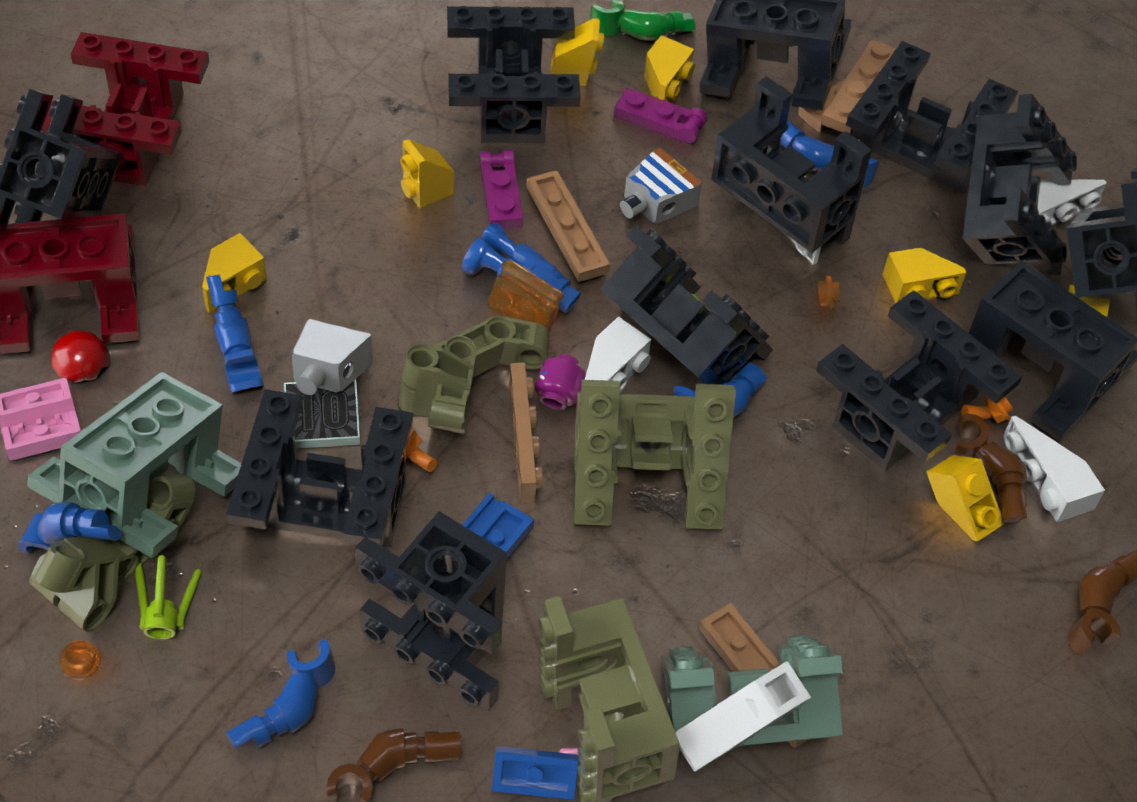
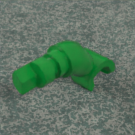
M612 0L611 9H605L600 5L591 6L590 20L593 18L600 19L599 33H604V36H613L621 31L642 41L658 40L661 35H667L669 32L674 34L696 30L695 21L690 12L682 14L680 10L669 11L667 15L656 11L645 12L627 9L624 12L625 6L620 0Z

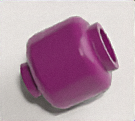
M560 354L558 357H551L543 362L535 383V391L540 396L539 400L541 403L557 410H564L566 406H572L577 403V392H581V380H585L586 373L578 365L579 361L576 358Z

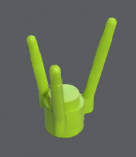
M164 555L158 557L155 600L150 602L149 607L144 572L140 561H138L135 569L141 615L139 628L143 630L147 637L153 639H170L175 636L176 630L184 629L185 615L202 574L200 569H195L177 611L172 601L164 599L166 557Z

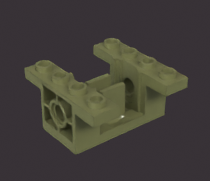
M581 380V392H577L574 443V524L611 526L614 483H618L617 467H628L647 470L682 469L685 485L687 486L686 528L723 529L736 396L735 386L696 384L695 396L620 394V381Z
M560 596L544 600V617L538 619L542 637L539 638V645L543 655L539 657L543 673L539 675L544 696L545 698L552 697L556 710L572 706V688L581 686L583 692L579 693V699L584 710V729L578 730L582 747L578 748L581 765L577 766L580 782L577 783V789L581 802H611V799L675 779L680 743L624 599H616L571 613H566Z

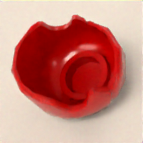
M75 330L67 333L55 343L52 349V368L61 378H67V381L73 383L84 380H96L100 370L103 367H109L111 363L109 350L95 334L88 331Z

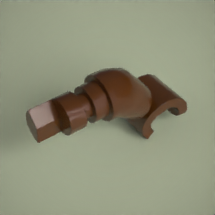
M968 413L962 415L958 419L956 430L960 437L968 438L972 441L968 442L961 439L956 444L954 455L982 459L985 470L991 476L992 483L997 487L999 493L1002 523L1018 522L1027 518L1026 493L1023 491L1025 489L1024 483L1027 480L1024 463L1017 454L996 442L987 443L989 427L981 417Z
M1137 549L1126 556L1122 555L1116 558L1110 564L1096 566L1084 575L1078 586L1080 609L1083 617L1070 629L1068 635L1069 645L1074 653L1083 655L1091 647L1095 640L1093 632L1100 637L1101 644L1108 646L1121 635L1120 627L1111 616L1114 598L1119 595L1120 589L1137 579Z
M399 728L386 730L376 735L356 761L357 765L345 764L332 771L326 786L327 802L337 801L338 789L346 784H354L361 789L362 793L359 802H371L373 781L379 783L395 769L405 768V763H417V758H424L425 762L460 760V733L429 731L424 732L423 737H416V732L404 733V729Z

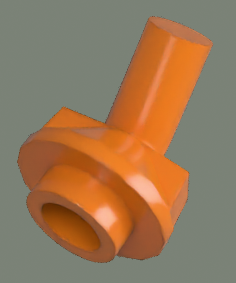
M985 396L982 398L985 406L963 405L961 415L967 413L975 414L983 420L994 418L997 423L1005 420L1009 421L1011 418L1008 413L1014 409L1006 396L997 404Z
M411 429L406 448V459L408 458L426 471L432 472L437 466V460L417 448L422 439L414 429Z

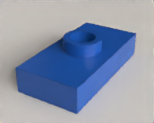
M497 746L492 791L574 800L579 755Z

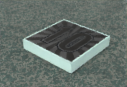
M356 379L342 392L336 393L318 388L312 395L302 393L298 389L296 382L284 383V392L302 395L303 404L294 431L296 449L360 445Z

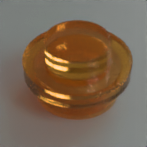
M826 276L825 280H818L820 307H828L829 310H834V303L840 302L839 282H832V276Z
M75 640L67 644L59 657V666L62 673L74 680H82L92 676L101 664V656L97 647L84 640Z

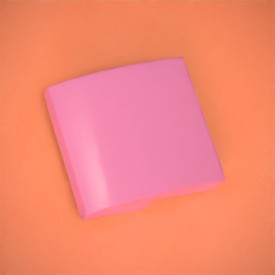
M67 378L0 394V427L9 461L59 449L63 444L81 432Z

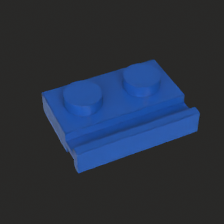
M489 493L462 525L507 552V560L534 528V519L505 501L501 503L494 498L493 494Z

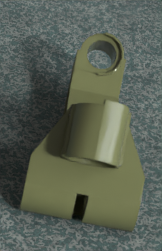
M494 316L434 346L427 344L412 345L408 348L405 355L398 394V405L403 411L429 418L428 427L464 434L472 378L498 364L510 366V363L525 362V369H540L543 362L547 359L550 332L544 325L539 323Z
M185 474L161 475L152 478L148 488L147 509L178 525L179 530L196 495L194 482ZM84 536L65 538L64 540L53 541L47 553L38 559L30 575L29 583L54 606H58L59 610L83 631L90 632L105 621L117 599V587L135 573L138 561L143 566L151 557L119 539L116 541L87 538Z

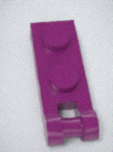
M627 87L615 105L613 115L614 117L686 143L695 142L700 133L699 129L704 126L708 119L706 112L700 108L689 110Z
M503 150L502 154H490V151L480 152V169L489 225L496 222L504 228L523 227V214L513 150ZM492 167H503V170L492 171Z

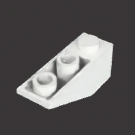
M1041 179L1037 208L1039 215H1044L1046 222L1054 225L1060 221L1066 222L1070 220L1074 215L1080 213L1082 209L1097 207L1102 200L1101 195L1107 182L1105 180H1071V184L1058 185L1054 179Z
M620 317L616 318L596 337L585 380L620 381L621 392L628 383L629 378L635 372L641 373L649 364L651 359L649 355L651 339Z
M1011 417L1002 437L1006 449L1020 457L1026 469L1027 481L1032 483L1040 496L1043 507L1050 511L1056 522L1095 510L1105 489L1087 462L1019 417Z
M788 661L676 731L675 733L680 743L679 748L693 771L696 772L790 714L810 699L811 696Z

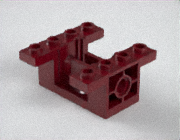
M81 32L70 54L72 64L105 69L110 96L105 105L104 112L100 108H96V105H90V107L82 106L72 133L123 153L113 181L146 186L159 154L172 155L182 132L180 121L173 120L184 95L182 81L201 84L210 62L209 54L204 51ZM54 101L51 102L42 130L47 132L52 120L49 117V112Z
M126 213L12 223L7 225L5 231H0V354L30 351V316H33V309L26 286L42 285L45 299L82 295L79 281L91 280L97 306L100 309L103 343L139 340L134 231L132 224L127 222Z

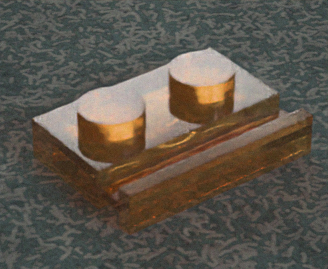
M511 259L504 261L501 265L503 267L502 272L496 278L487 305L505 317L542 324L550 332L560 308L558 307L559 302L564 298L565 294Z

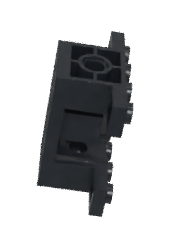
M716 0L706 22L708 64L699 83L700 93L730 97L740 72H744V53L746 48L754 45L755 41H757V59L788 63L789 47L798 46V80L792 93L791 106L822 111L851 30V19H845V0Z
M447 6V38H478V74H448L449 106L480 107L481 143H545L547 107H580L579 74L541 73L543 38H575L574 7Z
M901 41L848 115L846 126L854 129L852 136L872 149L871 152L966 194L970 183L978 116L1007 113L1014 103L1018 91L988 79L974 102L970 101L968 103L962 124H958L956 128L948 127L947 124L952 109L922 97L917 112L908 109L917 77L927 65L931 53Z
M766 76L757 83L754 107L718 134L711 180L810 253L815 252L830 238L842 246L850 239L872 149L844 131L836 138L831 162L810 179L804 177L814 169L815 163L790 145L783 151L779 148L782 134L789 129L787 119L792 94Z
M29 88L28 93H24L20 98L17 106L19 118L15 128H11L6 136L4 146L7 152L3 162H0V231L6 230L15 202H17L14 210L15 215H17L15 223L41 221L43 212L59 219L101 215L123 153L72 133L84 100L61 94L59 99H55L49 112V117L52 120L47 132L42 130L54 95Z
M1033 94L1019 95L1017 112L978 116L963 239L985 265L1019 263L1021 260L1025 263L1038 262L1047 275H1061L1062 263L1067 260V246L1056 234L1055 229H1052V224L1046 222L1045 216L1039 215L1037 208L1041 178L1039 176H1031L1032 172L1048 171L1058 185L1071 184L1072 172L1077 169V156L1075 152H1072L1065 137L1061 136L1056 128V124L1050 120L1045 108L1039 104Z
M1133 168L1131 180H1124L1121 184L1123 204L1082 209L1066 228L1076 298L1135 291L1137 307V168Z
M635 225L627 234V237L637 248L600 290L706 384L722 385L725 382H729L754 353H757L764 360L773 351L766 343L769 335L729 295L725 294L721 299L711 290L702 300L712 311L710 312L692 295L701 288L693 279L697 273L652 229L645 233Z
M1022 260L982 297L968 332L1000 358L1004 355L1010 339L1017 333L1026 339L1021 353L1043 369L1050 372L1057 361L1065 366L1052 395L1038 408L1031 419V422L1059 442L1137 361V351L1134 350L1137 344L1136 336L1079 298H1076L1069 291Z
M915 290L891 306L888 313L890 319L914 337L905 364L885 379L880 370L875 371L844 344H841L820 360L816 371L842 392L832 427L885 472L910 451L924 462L929 460L950 442L952 434L942 425L957 414L963 405H968L978 396L979 391L997 404L1020 384L1023 377Z
M265 389L226 512L227 523L266 529L267 527L342 539L343 542L359 544L367 536L381 546L391 547L406 488V448L413 424V413L381 407L375 408L366 445L362 444L361 446L362 470L347 468L345 458L309 452L306 461L297 460L294 431L303 404L302 395Z
M440 511L400 557L365 536L355 547L357 569L361 576L373 584L378 582L388 588L395 598L403 604L411 605L412 602L414 604L400 618L369 598L360 608V621L363 633L375 643L382 642L392 648L395 654L405 663H415L426 670L427 675L434 682L440 685L446 683L458 691L460 697L472 706L480 705L489 711L498 700L499 681L476 667V665L486 652L492 655L501 644L507 552ZM443 632L444 637H441L437 634Z

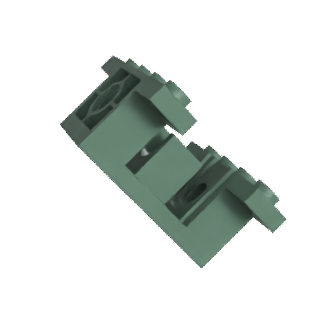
M160 372L61 446L60 459L53 456L29 474L27 487L55 503L71 502L77 503L80 508H85L86 510H104L108 516V525L117 526L123 534L119 540L153 558L177 538L178 525L147 509L148 488L151 479L161 476L168 470V463L175 466V470L179 474H185L216 493L226 496L234 489L242 463L218 450L223 404Z
M811 635L787 637L788 644H778L781 664L788 661L811 698L790 714L738 746L843 736L837 673H843L841 655L831 650L829 646L823 645V642H818L816 638H811ZM692 646L669 648V655L661 656L662 672L665 676L668 715L675 732L717 705L713 662H709L708 656L704 657L700 652L693 650ZM768 669L726 672L729 697L768 673Z

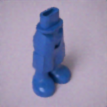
M496 222L490 224L484 230L482 239L479 237L475 239L462 263L461 269L468 275L479 273L483 267L495 270L498 283L511 289L513 292L521 293L540 304L547 305L551 310L557 307L563 312L568 313L581 296L579 291L570 286L571 281L565 278L555 265L545 260L541 254H538L527 244L516 245L507 236L506 229ZM497 252H501L510 258L505 259Z

